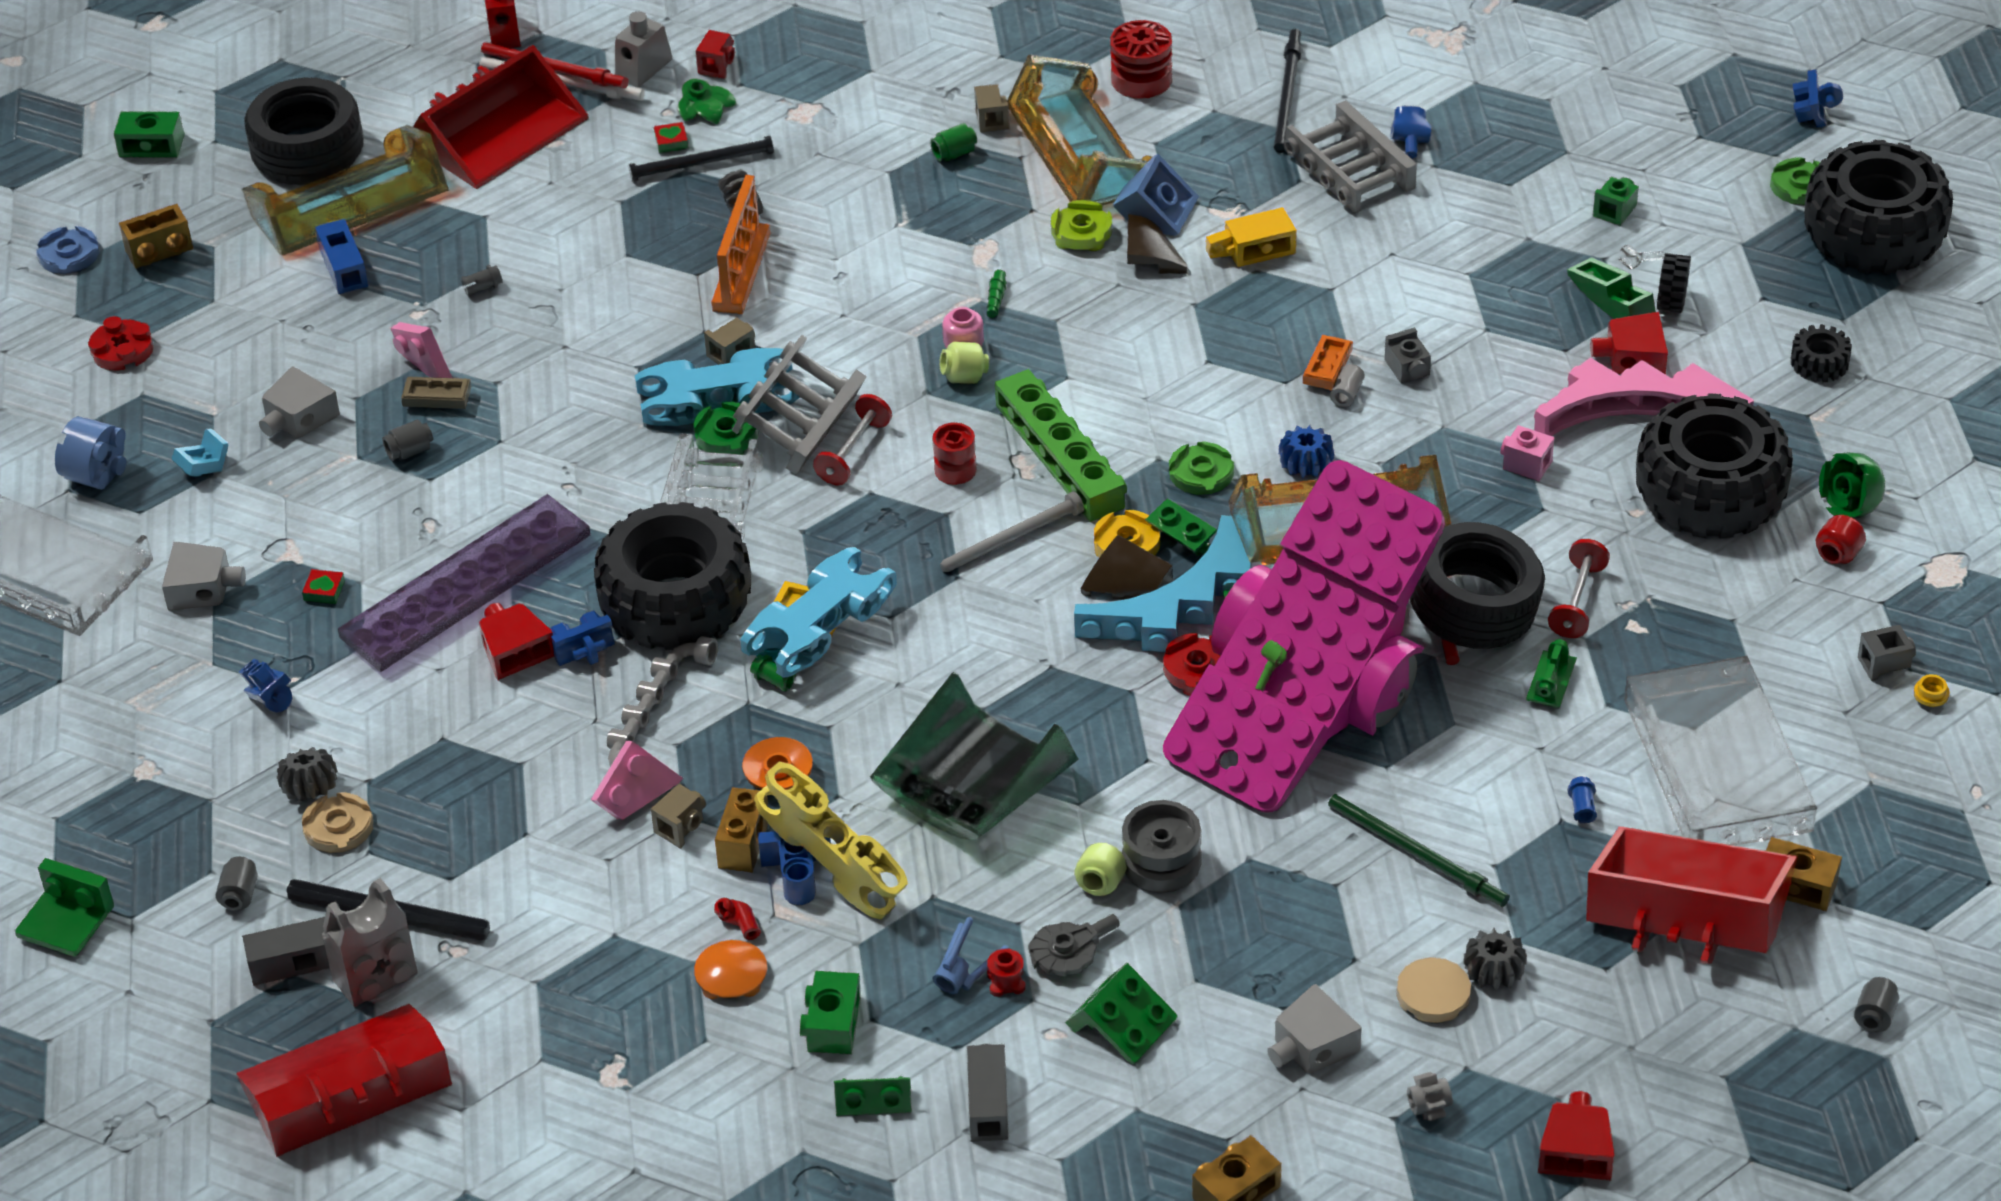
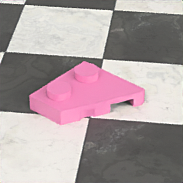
M399 322L390 328L394 336L393 344L403 357L428 377L452 378L431 328Z
M626 741L592 796L591 801L616 819L623 820L679 784L683 778L635 742Z

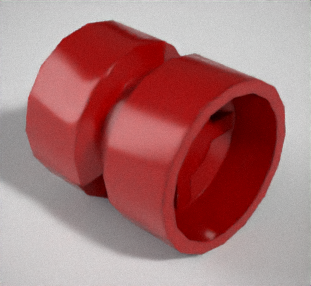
M953 422L939 426L932 436L935 475L946 484H964L970 481L977 471L974 431L963 423Z

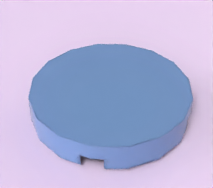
M75 226L76 230H68L67 227L54 229L39 240L37 244L38 249L36 250L38 261L45 270L52 273L68 274L78 272L87 268L96 260L99 254L97 237L92 231L80 226Z

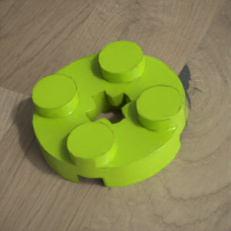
M1076 200L1069 202L1068 208L1061 211L1060 208H1057L1051 216V234L1055 239V245L1060 249L1070 248L1099 251L1104 248V242L1112 235L1113 220L1111 213L1108 211L1107 214L1102 210V205L1094 201Z

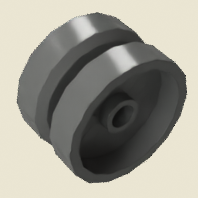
M1156 800L1148 801L1135 807L1125 817L1122 826V854L1126 859L1127 868L1125 874L1133 884L1148 891L1158 893L1171 892L1189 885L1198 876L1201 867V826L1198 817L1191 809L1179 802Z

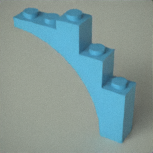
M1221 515L1218 532L1203 557L1194 567L1175 581L1155 591L1130 599L1107 603L1075 604V637L1142 641V651L1166 652L1168 644L1178 637L1179 623L1213 625L1216 596H1223V591H1229L1236 581L1252 568L1255 543V517Z

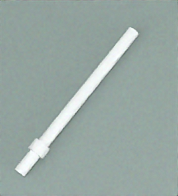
M482 57L480 66H484L491 71L505 61ZM556 72L566 86L605 93L610 98L621 99L625 97L642 101L645 96L644 89L630 86L622 89L610 85L602 87L594 85L590 80Z

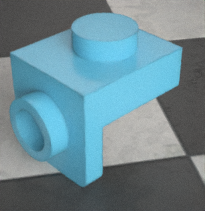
M206 429L201 445L174 448L172 460L190 476L222 472L227 455L228 442L213 429Z

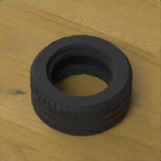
M303 77L279 82L256 96L244 117L248 146L254 165L266 176L282 183L307 185L332 179L353 165L364 145L360 113L354 96L341 85L322 78ZM304 127H323L318 131L303 135H286L290 131Z
M1481 522L1451 524L1444 527L1410 597V603L1420 621L1432 633L1443 640L1472 649L1501 647L1518 640L1531 628L1544 590L1545 573L1542 563L1534 550L1523 539L1512 532ZM1454 575L1477 576L1491 581L1504 590L1506 594L1498 596L1478 595L1461 589L1447 577Z

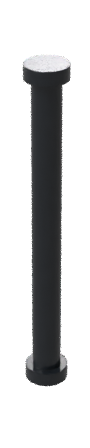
M769 135L764 136V140L641 165L630 163L628 167L631 180L634 182L638 181V177L762 152L772 154L774 153L772 138Z

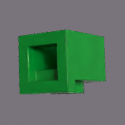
M1611 176L1603 187L1597 189L1594 193L1593 216L1621 226L1637 206L1639 186L1635 185L1627 177L1617 179ZM1610 203L1617 205L1616 210L1607 208Z

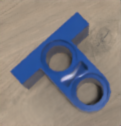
M775 831L758 833L761 867L781 865L785 899L793 905H804L811 902L816 895L813 862L818 860L803 846H794L787 843ZM824 837V838L826 839V841H828L829 843H831V839H830V838Z

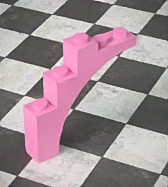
M1590 357L1570 371L1568 387L1563 388L1558 395L1537 408L1534 414V431L1553 436L1559 431L1581 422L1607 416L1630 414L1655 416L1669 403H1679L1682 398L1692 395L1700 397L1713 393L1722 394L1721 396L1730 398L1736 396L1748 400V403L1753 405L1754 400L1694 363L1683 371H1678L1670 378L1641 360L1632 368L1626 369L1620 376Z

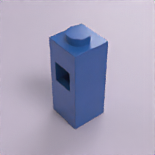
M341 219L315 226L319 250L338 295L369 287L363 259L346 220Z

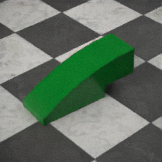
M1592 257L1567 269L1568 276L1595 305L1614 319L1656 312L1653 293L1634 286L1632 276L1628 272Z

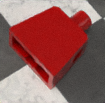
M484 0L491 44L507 48L521 47L514 0ZM507 18V23L499 24L497 19Z
M1659 312L1612 319L1608 323L1607 337L1591 338V357H1609L1612 371L1617 374H1622L1626 369L1632 368L1643 360L1666 375L1668 351Z
M492 603L485 609V618L479 621L481 639L497 680L554 657L551 638L553 632L524 604H516L504 609L500 603Z
M1584 1091L1572 1092L1569 1095V1103L1557 1102L1552 1105L1540 1144L1538 1173L1611 1181L1614 1147L1608 1110L1605 1107L1592 1106V1097L1589 1093Z

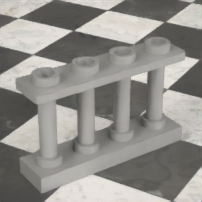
M1346 100L1336 104V118L1333 123L1305 135L1299 132L1293 125L1286 127L1284 146L1287 153L1301 163L1307 172L1315 176L1324 188L1329 189L1353 213L1361 211L1362 194L1389 182L1396 183L1405 192L1416 188L1417 164ZM1338 133L1348 139L1323 151H1320L1314 145ZM1355 149L1365 155L1340 167L1331 161ZM1373 165L1383 171L1357 184L1348 177Z
M803 335L799 337L795 344L791 341L788 342L780 354L782 361L780 363L774 361L764 375L767 379L765 383L758 381L749 394L751 401L749 403L743 401L733 415V418L737 421L732 429L733 432L738 434L744 425L748 423L788 450L787 454L792 456L786 469L795 475L798 474L858 394L867 377L856 369L849 379L845 377L839 378L800 352L807 340ZM792 363H795L834 389L833 393L836 394V397L834 399L830 397L824 398L786 372ZM777 382L819 409L818 413L821 414V417L819 419L815 417L810 419L771 393V390ZM763 402L804 430L803 434L806 435L803 440L799 437L794 439L755 413V411Z

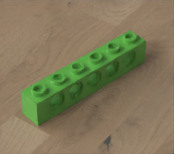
M1030 369L995 382L996 407L1065 492L1069 494L1074 491L1079 495L1084 505L1083 514L1090 522L1125 508L1127 486L1123 477L1115 474L1107 458L1104 455L1101 456L1096 451L1092 440L1082 434L1078 429L1075 419L1068 417L1063 411L1059 400L1049 394L1041 379H1037Z

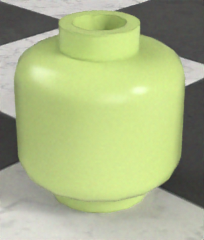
M952 342L948 345L947 349L942 350L940 355L941 374L945 375L947 380L952 383L976 384L980 381L983 373H987L989 369L988 355L984 354L982 347L974 342Z
M1099 842L1092 844L1083 852L1074 870L1075 879L1078 885L1091 895H1109L1118 887L1124 877L1127 868L1126 859L1115 846Z

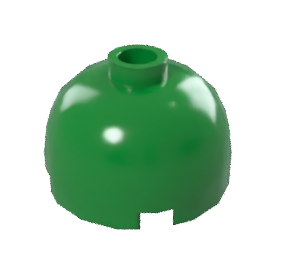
M1836 453L1831 461L1824 463L1819 476L1821 498L1826 497L1828 504L1831 506L1826 507V509L1833 516L1846 515L1854 519L1873 512L1883 500L1885 493V477L1881 467L1875 460L1864 453Z

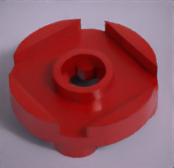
M117 316L106 318L103 326L96 329L88 341L90 354L97 366L112 371L126 370L125 365L135 362L136 366L142 364L150 357L154 349L148 324L130 319L122 320Z
M1198 633L1181 635L1172 640L1166 647V654L1163 657L1164 675L1171 684L1182 689L1185 695L1191 696L1208 665L1215 666L1220 658V655L1212 650V635H1209V639L1198 638ZM1195 660V661L1198 662V663H1199V662H1204V663L1201 664V665H1194V664H1191V661Z

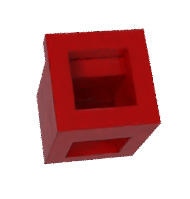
M708 30L695 50L698 74L720 79L727 77L726 67L728 64H732L735 57L734 40L731 34Z

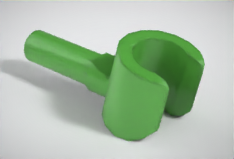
M1272 640L1268 641L1261 651V655L1268 662L1264 666L1265 668L1255 687L1260 691L1264 690L1275 667L1280 666L1287 658L1286 650Z

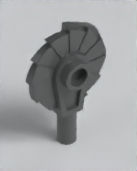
M1111 914L1093 925H1090L1088 922L1082 925L1060 922L1059 924L1042 927L1028 944L1033 968L1035 969L1040 966L1049 975L1053 973L1066 977V974L1081 973L1082 969L1093 963L1099 937L1120 926L1118 918L1115 914Z

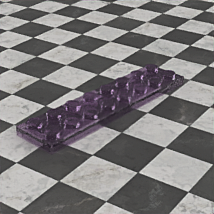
M546 494L339 627V638L377 670L382 672L591 536L590 526L549 494Z

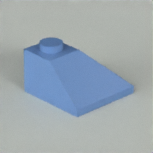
M1156 154L1122 188L1113 207L1127 221L1128 214L1142 216L1154 222L1164 234L1176 236L1183 227L1199 195L1159 154Z

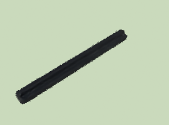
M298 879L290 880L286 889L287 897L290 900L327 907L336 901L341 911L356 909L368 896V894ZM395 900L405 913L408 925L481 941L486 940L490 932V923L486 919Z

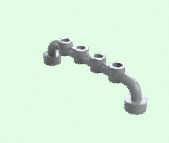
M701 636L697 642H688L675 647L666 659L659 657L653 659L650 668L651 676L654 677L653 681L639 682L636 689V698L640 701L637 706L627 704L621 716L625 727L623 730L612 728L608 733L607 747L611 749L608 756L610 767L625 742H635V735L638 730L647 726L649 712L654 704L658 705L662 701L664 687L669 680L673 681L676 678L680 661L685 657L694 656L695 662L699 664L712 665L715 662L718 653V642L716 639Z

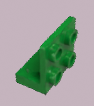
M45 858L38 866L44 893L15 929V934L17 938L75 957L81 952L115 906L106 877Z
M1127 962L1109 975L1065 1023L1074 1033L1086 1025L1090 1029L1095 1027L1130 1064H1134L1177 1019V1014Z

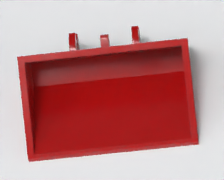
M533 44L491 71L484 66H479L477 68L478 73L476 72L472 75L474 81L467 86L463 83L456 87L457 92L451 96L446 97L440 92L435 93V99L429 101L431 108L419 115L409 134L428 158L475 189H478L589 119V116Z
M1619 826L1588 872L1586 921L1636 930L1637 935L1634 937L1631 948L1637 952H1643L1650 933L1666 935L1667 942L1677 943L1680 938L1706 943L1700 958L1703 964H1711L1713 962L1718 945L1767 953L1776 938L1798 858L1792 855Z
M409 1003L236 1073L276 1157L452 1085L446 1052L431 1023Z

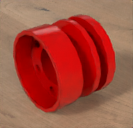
M1148 20L1130 21L1114 29L1110 36L1111 85L1114 89L1124 96L1136 99L1155 97L1168 90L1172 84V34L1158 22Z

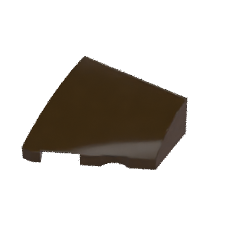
M1128 214L1127 264H1159V274H1187V263L1162 230L1145 217Z
M1117 535L1091 569L1080 588L1081 594L1091 597L1092 592L1112 594V599L1116 600L1140 596L1173 582V565Z

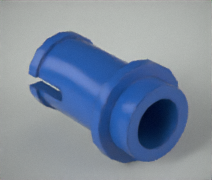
M1576 777L1571 780L1567 788L1568 795L1573 801L1574 820H1578V823L1582 824L1593 822L1597 817L1593 797L1596 792L1595 784L1588 777Z

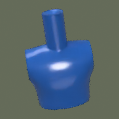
M1399 106L1394 111L1390 137L1391 140L1405 141V154L1411 159L1418 156L1417 142L1429 143L1431 125L1426 120L1425 109L1417 106Z

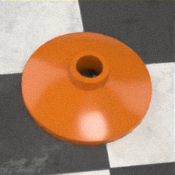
M786 737L768 738L756 743L746 752L742 762L743 773L750 784L762 790L767 785L766 773L779 761L793 765L809 777L813 767L812 755L809 749L797 740ZM785 773L775 775L776 782L785 790L793 787V780L789 775Z

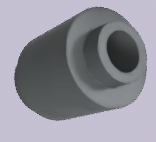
M418 419L389 430L388 435L382 437L385 451L392 461L396 459L402 461L430 449V442L433 441V435L427 423L422 424Z
M237 856L231 858L223 866L215 897L218 903L226 909L242 910L250 905L258 878L256 865L252 860Z
M1875 977L1863 986L1854 1011V1019L1859 1026L1871 1032H1882L1890 1027L1899 1002L1896 984L1888 978Z

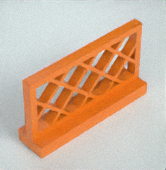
M745 175L717 253L719 281L711 301L712 311L743 314L771 234L770 224L759 223L754 175Z

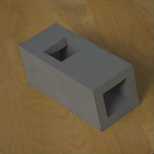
M325 917L242 935L253 986L329 969L330 966L322 936Z
M1005 1044L967 1046L970 1140H1009Z

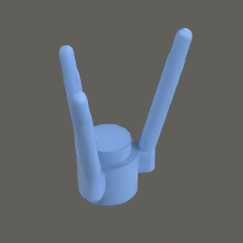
M967 917L964 924L959 923L957 925L943 961L932 978L939 989L949 994H957L960 988L969 991L975 980L988 970L987 959L969 975V964L958 956L973 923L972 917ZM1004 945L1000 949H1009V947Z

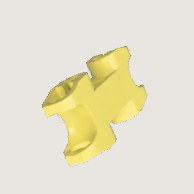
M779 761L766 773L767 785L754 798L757 810L772 829L787 843L794 846H803L833 874V885L843 897L866 915L882 920L894 909L896 905L894 898L908 884L905 872L890 853L874 838L867 835L858 836L828 807L829 800L827 794L811 778L793 765ZM778 773L789 775L793 780V787L785 790L776 782L775 775ZM767 795L775 796L781 808L777 810L770 809L764 803V797ZM824 837L833 839L836 844L829 843ZM883 872L892 873L897 878L898 885L888 887L883 882L880 874ZM875 891L883 897L886 906L874 908L868 902V894Z

